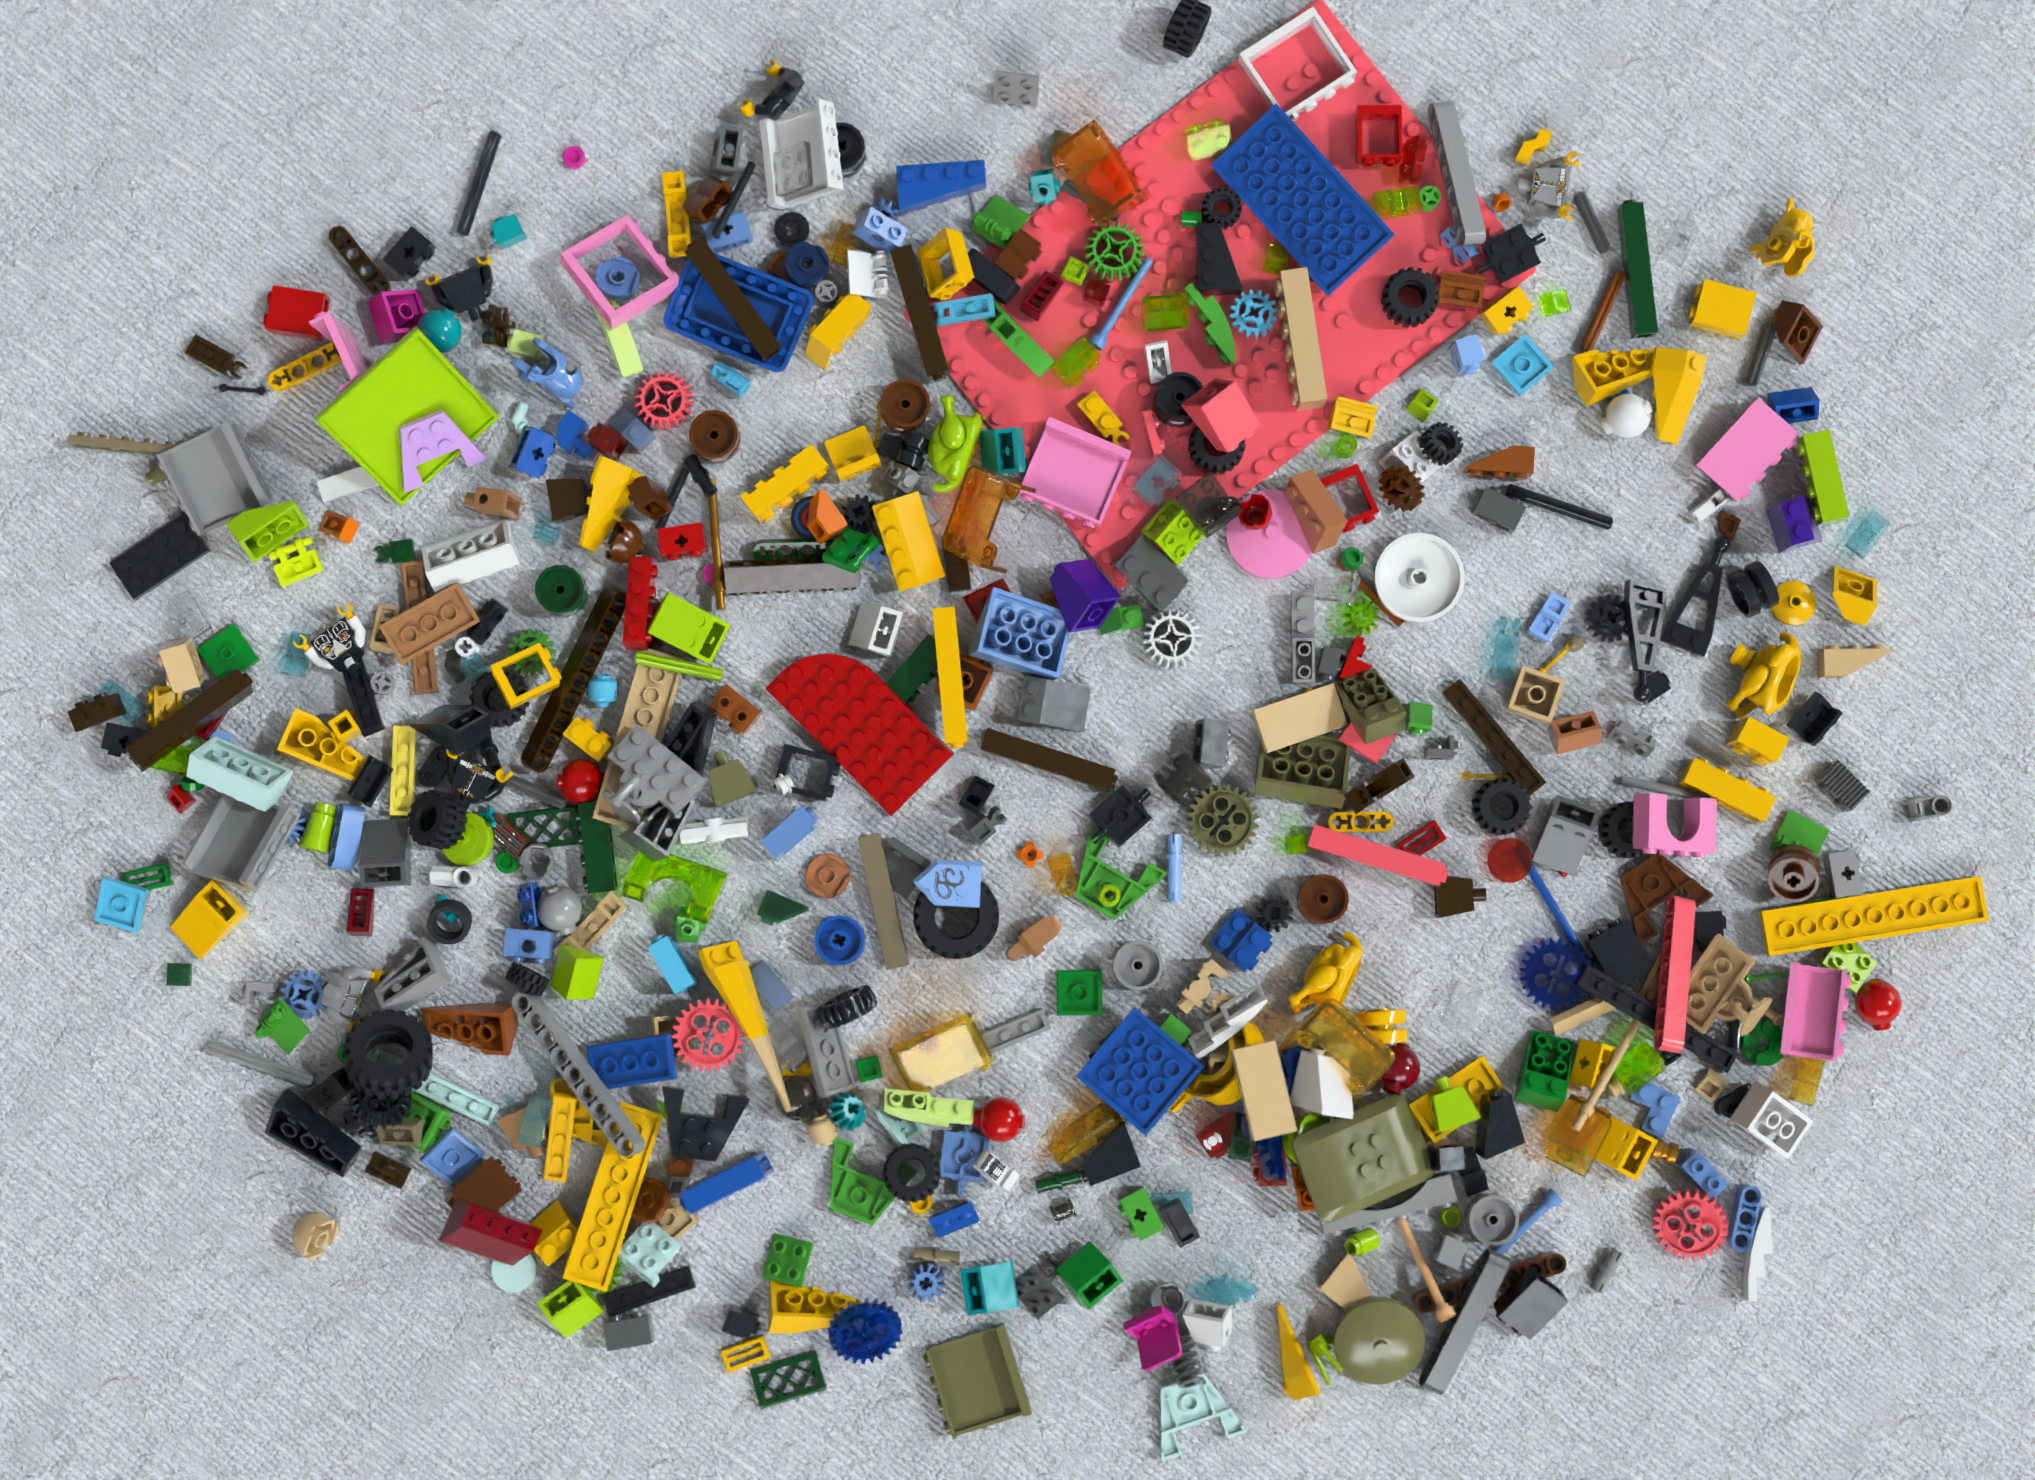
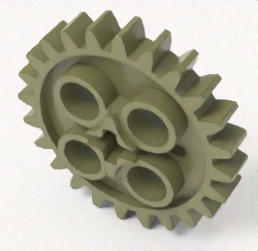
M1218 784L1217 791H1214L1213 787L1209 786L1208 794L1203 790L1201 791L1202 799L1194 797L1197 805H1189L1194 811L1186 815L1192 818V821L1187 822L1186 825L1193 826V829L1188 834L1196 835L1193 842L1200 840L1199 849L1204 846L1208 847L1207 854L1213 849L1215 850L1216 857L1219 856L1220 851H1223L1224 856L1227 857L1229 850L1236 855L1237 847L1244 851L1243 843L1251 844L1252 842L1248 837H1256L1257 835L1252 831V828L1259 827L1258 824L1253 823L1254 820L1259 818L1258 815H1253L1252 813L1257 807H1250L1249 804L1253 799H1244L1247 792L1241 795L1238 794L1239 787H1236L1234 791H1230V784L1226 786L1225 790L1222 789L1221 784ZM1217 799H1224L1227 802L1226 810L1220 811L1216 808L1215 802ZM1232 805H1236L1235 810L1226 819L1228 825H1221L1217 832L1210 836L1209 833L1219 822L1218 815L1223 817ZM1235 813H1241L1244 816L1245 820L1242 825H1236L1233 822V815ZM1203 816L1212 818L1213 825L1211 828H1205L1201 825ZM1221 830H1226L1230 833V840L1226 843L1221 842L1218 838Z

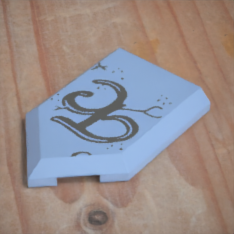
M936 860L913 880L933 905L980 908L982 862Z

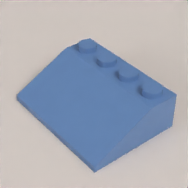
M992 587L973 633L968 655L1037 678L1055 680L1060 677L1070 633L1066 628L1060 609Z

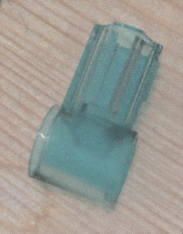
M291 631L287 653L284 654L281 661L280 672L281 674L304 678L308 671L309 661L304 654L305 651L294 646L293 641L299 646L302 645L304 639L299 636L300 634L307 638V644L310 645L312 635Z

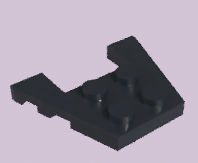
M663 1086L662 1092L665 1101L664 1109L667 1117L670 1155L672 1157L716 1162L746 1108L749 1098L747 1096L727 1094L723 1117L680 1112L685 1090L679 1087Z

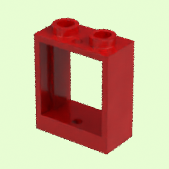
M1357 105L1355 110V164H1361V166L1365 167L1374 166V164L1392 167L1400 164L1402 159V105ZM1362 120H1394V154H1362Z
M1358 463L1320 479L1325 488L1328 489L1355 477L1370 509L1348 519L1342 531L1343 534L1354 530V525L1363 522V525L1376 520L1375 516L1379 513Z

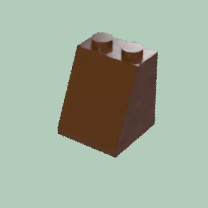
M491 1156L453 1188L444 1201L452 1209L458 1197L500 1212L520 1194L522 1189L520 1188V1182L514 1176L510 1177L507 1174L505 1165L499 1159L495 1160Z

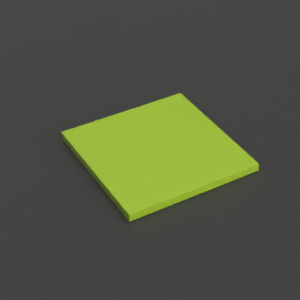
M415 326L320 411L314 419L402 506L423 486L406 493L402 487L400 425L442 409L473 442L500 416ZM460 449L417 465L416 468L423 484L428 483L461 453Z

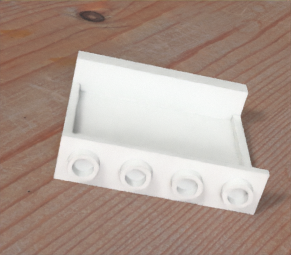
M816 99V106L785 116L776 121L768 118L759 120L769 207L784 210L843 190V176L841 173L838 132L833 102Z

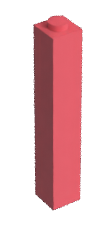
M1315 824L1308 843V847L1437 887H1440L1441 882H1446L1449 870L1445 869V863Z

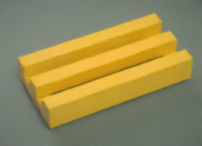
M764 1335L720 1351L727 1373L771 1358ZM758 1342L761 1343V1346L734 1356L727 1357L726 1355ZM762 1350L764 1351L763 1355L730 1366L729 1362Z

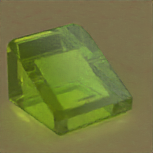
M1269 244L1263 270L1275 274H1280V271L1286 270L1289 252L1284 247Z
M1566 289L1549 291L1540 296L1545 317L1572 311Z

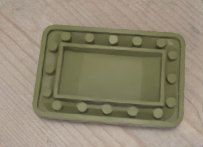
M1396 1093L1353 1111V1119L1338 1117L1301 1133L1292 1140L1293 1154L1317 1214L1322 1221L1334 1222L1433 1177L1435 1171L1431 1170L1427 1143L1418 1121L1409 1107L1410 1101L1403 1093L1401 1095H1396Z

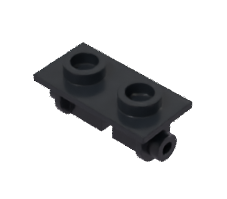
M493 598L490 601L487 600L479 611V614L484 616V618L479 623L468 628L466 635L483 645L497 624L504 618L508 609Z

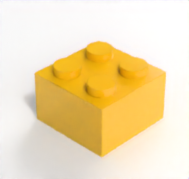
M1749 716L1738 720L1726 744L1731 746L1730 750L1741 756L1746 754L1751 757V762L1763 766L1778 762L1790 738Z

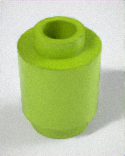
M1368 1227L1350 1235L1345 1241V1247L1351 1256L1360 1257L1377 1249L1380 1237L1375 1230Z

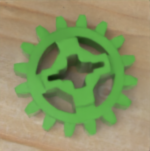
M528 628V634L521 630L519 631L521 637L513 636L512 638L515 643L508 644L512 648V652L507 653L509 657L518 653L519 648L523 651L540 643L542 648L546 647L552 659L549 662L556 661L552 654L557 653V650L551 649L555 644L554 641H547L549 635L544 634L541 636L542 631L537 629L535 634L531 628ZM531 638L537 639V640H535V641L532 642V643H526V642H525V640H527V639H531ZM537 653L534 657L529 656L512 664H516L514 669L516 672L522 670L523 676H527L529 672L532 677H536V672L544 675V666ZM531 663H538V664H539V665L536 666V667H527V666H529Z

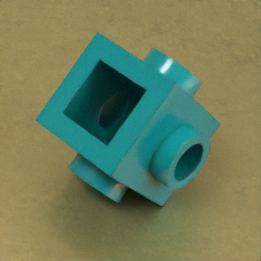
M1054 168L1032 171L1030 176L1031 183H1028L1030 197H1034V203L1040 202L1042 205L1053 203V200L1057 199L1058 192H1061L1060 180L1055 179Z

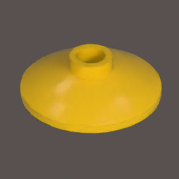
M1787 581L1777 587L1779 604L1771 607L1779 621L1788 625H1799L1806 622L1813 615L1816 600L1812 590L1806 584L1799 581ZM1793 598L1798 599V606L1792 604Z

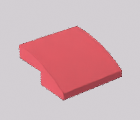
M1350 722L1339 740L1376 765L1397 733L1365 744L1356 732L1352 722Z

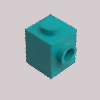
M515 214L508 217L505 215L500 216L494 220V223L490 224L493 230L490 232L494 244L499 243L502 249L527 239Z

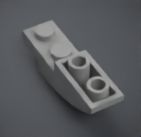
M1313 591L1291 592L1290 639L1293 683L1315 682Z

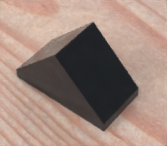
M975 775L960 800L959 806L979 816L995 785Z

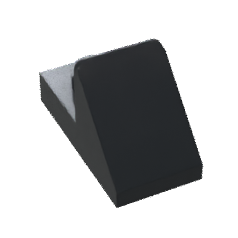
M1474 1146L1464 1149L1466 1154L1465 1169L1457 1170L1467 1197L1488 1190L1485 1171L1481 1168Z

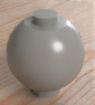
M557 884L545 888V892L542 893L537 903V915L542 924L551 930H558L562 936L577 930L575 923L579 921L582 914V902L578 894L571 888L558 886Z

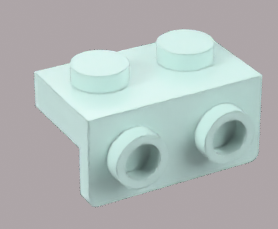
M884 1104L875 1110L879 1122L885 1126L891 1140L898 1147H901V1144H907L928 1129L926 1124L909 1121L884 1112Z

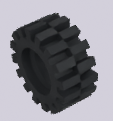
M1220 186V189L1213 188L1212 192L1209 191L1206 197H1204L1201 207L1205 223H1220L1223 230H1226L1229 226L1230 228L1233 227L1234 223L1238 222L1242 210L1241 198L1237 197V192H1232L1229 187L1224 189V186ZM1217 201H1225L1230 206V212L1225 216H1218L1213 210V205Z
M1441 422L1434 423L1422 434L1419 440L1421 441L1419 444L1420 448H1424L1421 451L1422 454L1426 453L1428 455L1426 459L1429 460L1431 458V463L1433 464L1438 462V466L1448 465L1462 452L1461 448L1463 447V443H1460L1463 440L1462 437L1457 436L1459 434L1458 430L1454 432V426L1450 425L1447 427L1448 423L1446 422L1443 424ZM1436 438L1440 439L1445 444L1446 449L1442 448L1437 443Z
M516 962L512 963L505 976L507 981L538 996H542L549 982V979Z

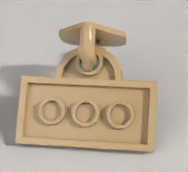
M1716 934L1690 972L1686 1022L1700 1033L1705 1034L1717 1017L1726 1021L1739 1019L1742 1023L1738 1034L1744 1036L1756 1026L1763 1014L1770 1018L1776 1026L1784 1021V1015L1778 1013L1770 1006L1772 1002L1770 997L1763 999L1754 997L1750 986L1744 981V978L1756 961L1724 936Z

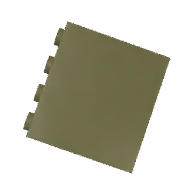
M1005 1323L926 1348V1354L923 1355L926 1368L931 1367L933 1376L930 1377L933 1390L938 1389L940 1398L937 1399V1404L940 1412H945L947 1419L943 1421L947 1435H952L953 1439H956L959 1435L1021 1415L1025 1417L1032 1414Z

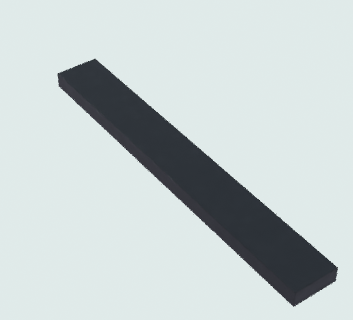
M1587 964L1584 965L1574 983L1575 985L1655 1031L1657 1005ZM1686 1023L1683 1048L1723 1072L1728 1073L1739 1053L1712 1037L1700 1033L1693 1026Z

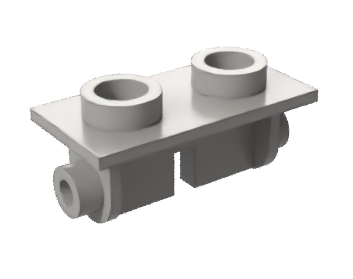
M1616 720L1612 726V731L1607 735V738L1613 740L1616 744L1623 745L1635 754L1646 758L1655 749L1657 740L1653 739L1654 736L1640 729L1634 735L1635 727L1623 720Z

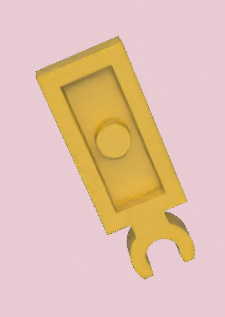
M1095 390L1077 404L1078 408L1105 440L1111 436L1113 443L1121 446L1117 441L1119 437H1124L1127 442L1129 441V435L1125 431L1119 430L1123 426L1122 422Z

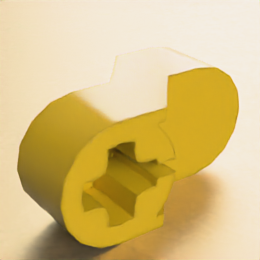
M1541 127L1535 139L1523 142L1515 161L1526 166L1533 153L1545 150L1553 132Z

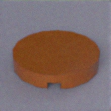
M656 1178L644 1179L645 1181L641 1184L631 1214L634 1219L644 1224L658 1221L669 1207L670 1191L665 1183Z

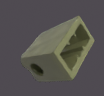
M726 750L713 755L718 767L709 770L716 806L720 807L758 792L756 785L739 759L730 762Z

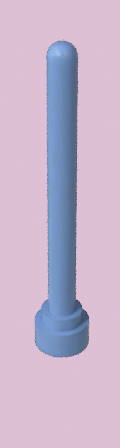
M1150 257L1144 259L1100 331L1092 334L1088 340V344L1096 350L1103 351L1106 347L1108 333L1153 263Z
M1549 1188L1544 1193L1543 1202L1519 1224L1515 1236L1507 1243L1497 1246L1493 1251L1503 1254L1549 1208L1558 1207L1563 1200Z

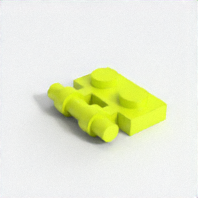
M311 536L303 539L299 537L293 543L286 546H278L275 551L268 553L272 561L276 559L281 561L280 564L273 566L281 587H287L325 570L317 550L312 549L307 552L306 547L314 544ZM298 550L300 555L288 559V554Z

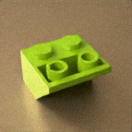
M569 1280L537 1303L549 1322L566 1338L605 1311L588 1286Z

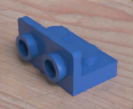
M972 1200L930 1216L929 1222L931 1227L934 1228L936 1236L940 1238L979 1222V1217Z

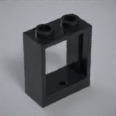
M785 744L776 778L779 777L778 774L780 773L783 776L788 775L794 753L830 762L821 794L791 787V793L827 802L828 798H832L835 785H832L833 777H838L841 764L837 762V757Z

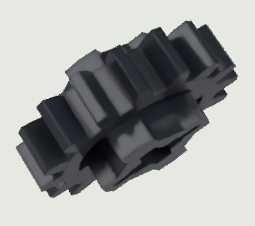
M1607 594L1605 600L1599 596L1597 598L1598 604L1592 601L1590 606L1593 609L1585 611V613L1590 615V617L1584 619V622L1590 623V626L1586 629L1587 631H1594L1592 634L1593 638L1599 635L1600 642L1607 638L1609 643H1613L1614 637L1617 641L1622 640V635H1628L1624 601L1619 602V595L1611 599V595ZM1610 604L1618 607L1619 610L1611 608ZM1598 610L1600 615L1598 620L1595 621V615ZM1617 615L1612 621L1602 623L1607 616ZM1621 617L1624 618L1622 627L1619 624ZM1600 628L1607 629L1609 633L1602 631Z

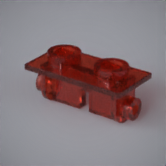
M1418 135L1407 139L1403 146L1404 155L1399 167L1400 176L1398 182L1400 183L1409 180L1410 184L1417 185L1418 181L1421 180L1423 165L1416 162L1417 160L1424 161L1427 145L1425 144L1426 141L1419 139L1420 136Z

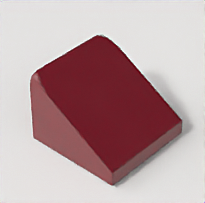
M1089 279L1083 295V301L1104 307L1111 286Z

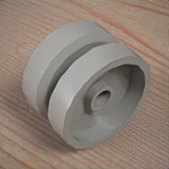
M1132 941L1124 944L1116 952L1113 959V972L1116 979L1124 987L1131 990H1145L1152 987L1160 979L1163 972V960L1160 952L1152 944L1145 941ZM1137 961L1142 963L1140 970L1134 968V963Z
M1483 1193L1469 1202L1465 1210V1224L1467 1230L1475 1239L1487 1245L1499 1246L1507 1243L1515 1236L1519 1228V1215L1516 1207L1510 1200L1495 1193ZM1491 1216H1495V1219L1492 1220L1491 1224L1489 1222V1218Z

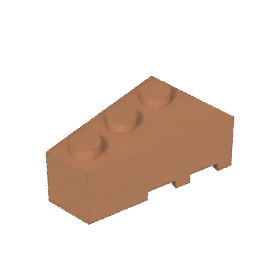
M1313 469L1290 477L1285 492L1312 553L1315 554L1335 546L1348 520Z

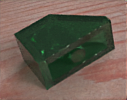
M767 889L757 915L761 916L760 921L773 926L774 922L780 924L807 913L811 907Z

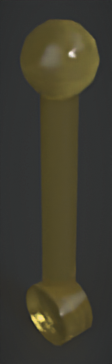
M878 403L876 406L878 416L875 440L872 442L874 448H878L880 445L881 403Z
M1465 771L1462 774V778L1464 780H1469L1470 778L1505 779L1509 778V774L1506 772L1502 774H1471L1469 771Z

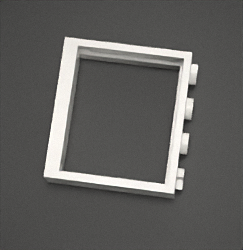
M1311 7L1239 53L1238 62L1266 104L1271 108L1277 101L1251 62L1305 27L1312 26L1344 75L1285 112L1293 122L1299 118V114L1303 111L1309 112L1318 105L1317 102L1323 98L1328 100L1336 94V90L1343 87L1345 89L1354 83L1357 70L1314 7Z

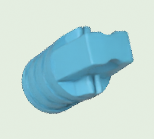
M721 362L714 364L710 373L718 382L740 398L746 394L752 383L745 376H742L739 372Z

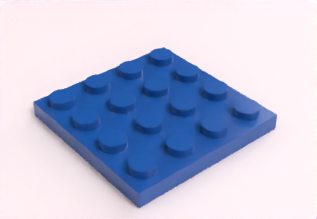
M1134 1007L1076 1077L1146 1136L1204 1068V1065Z

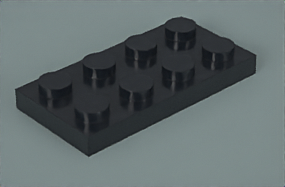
M182 514L109 563L133 600H138L210 552L201 536H198L189 525L190 519L186 514Z

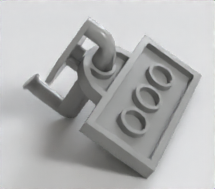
M637 724L607 756V759L624 773L620 777L619 790L616 794L606 789L603 792V797L622 819L638 825L641 818L633 808L646 809L660 802L677 816L703 788L707 780Z

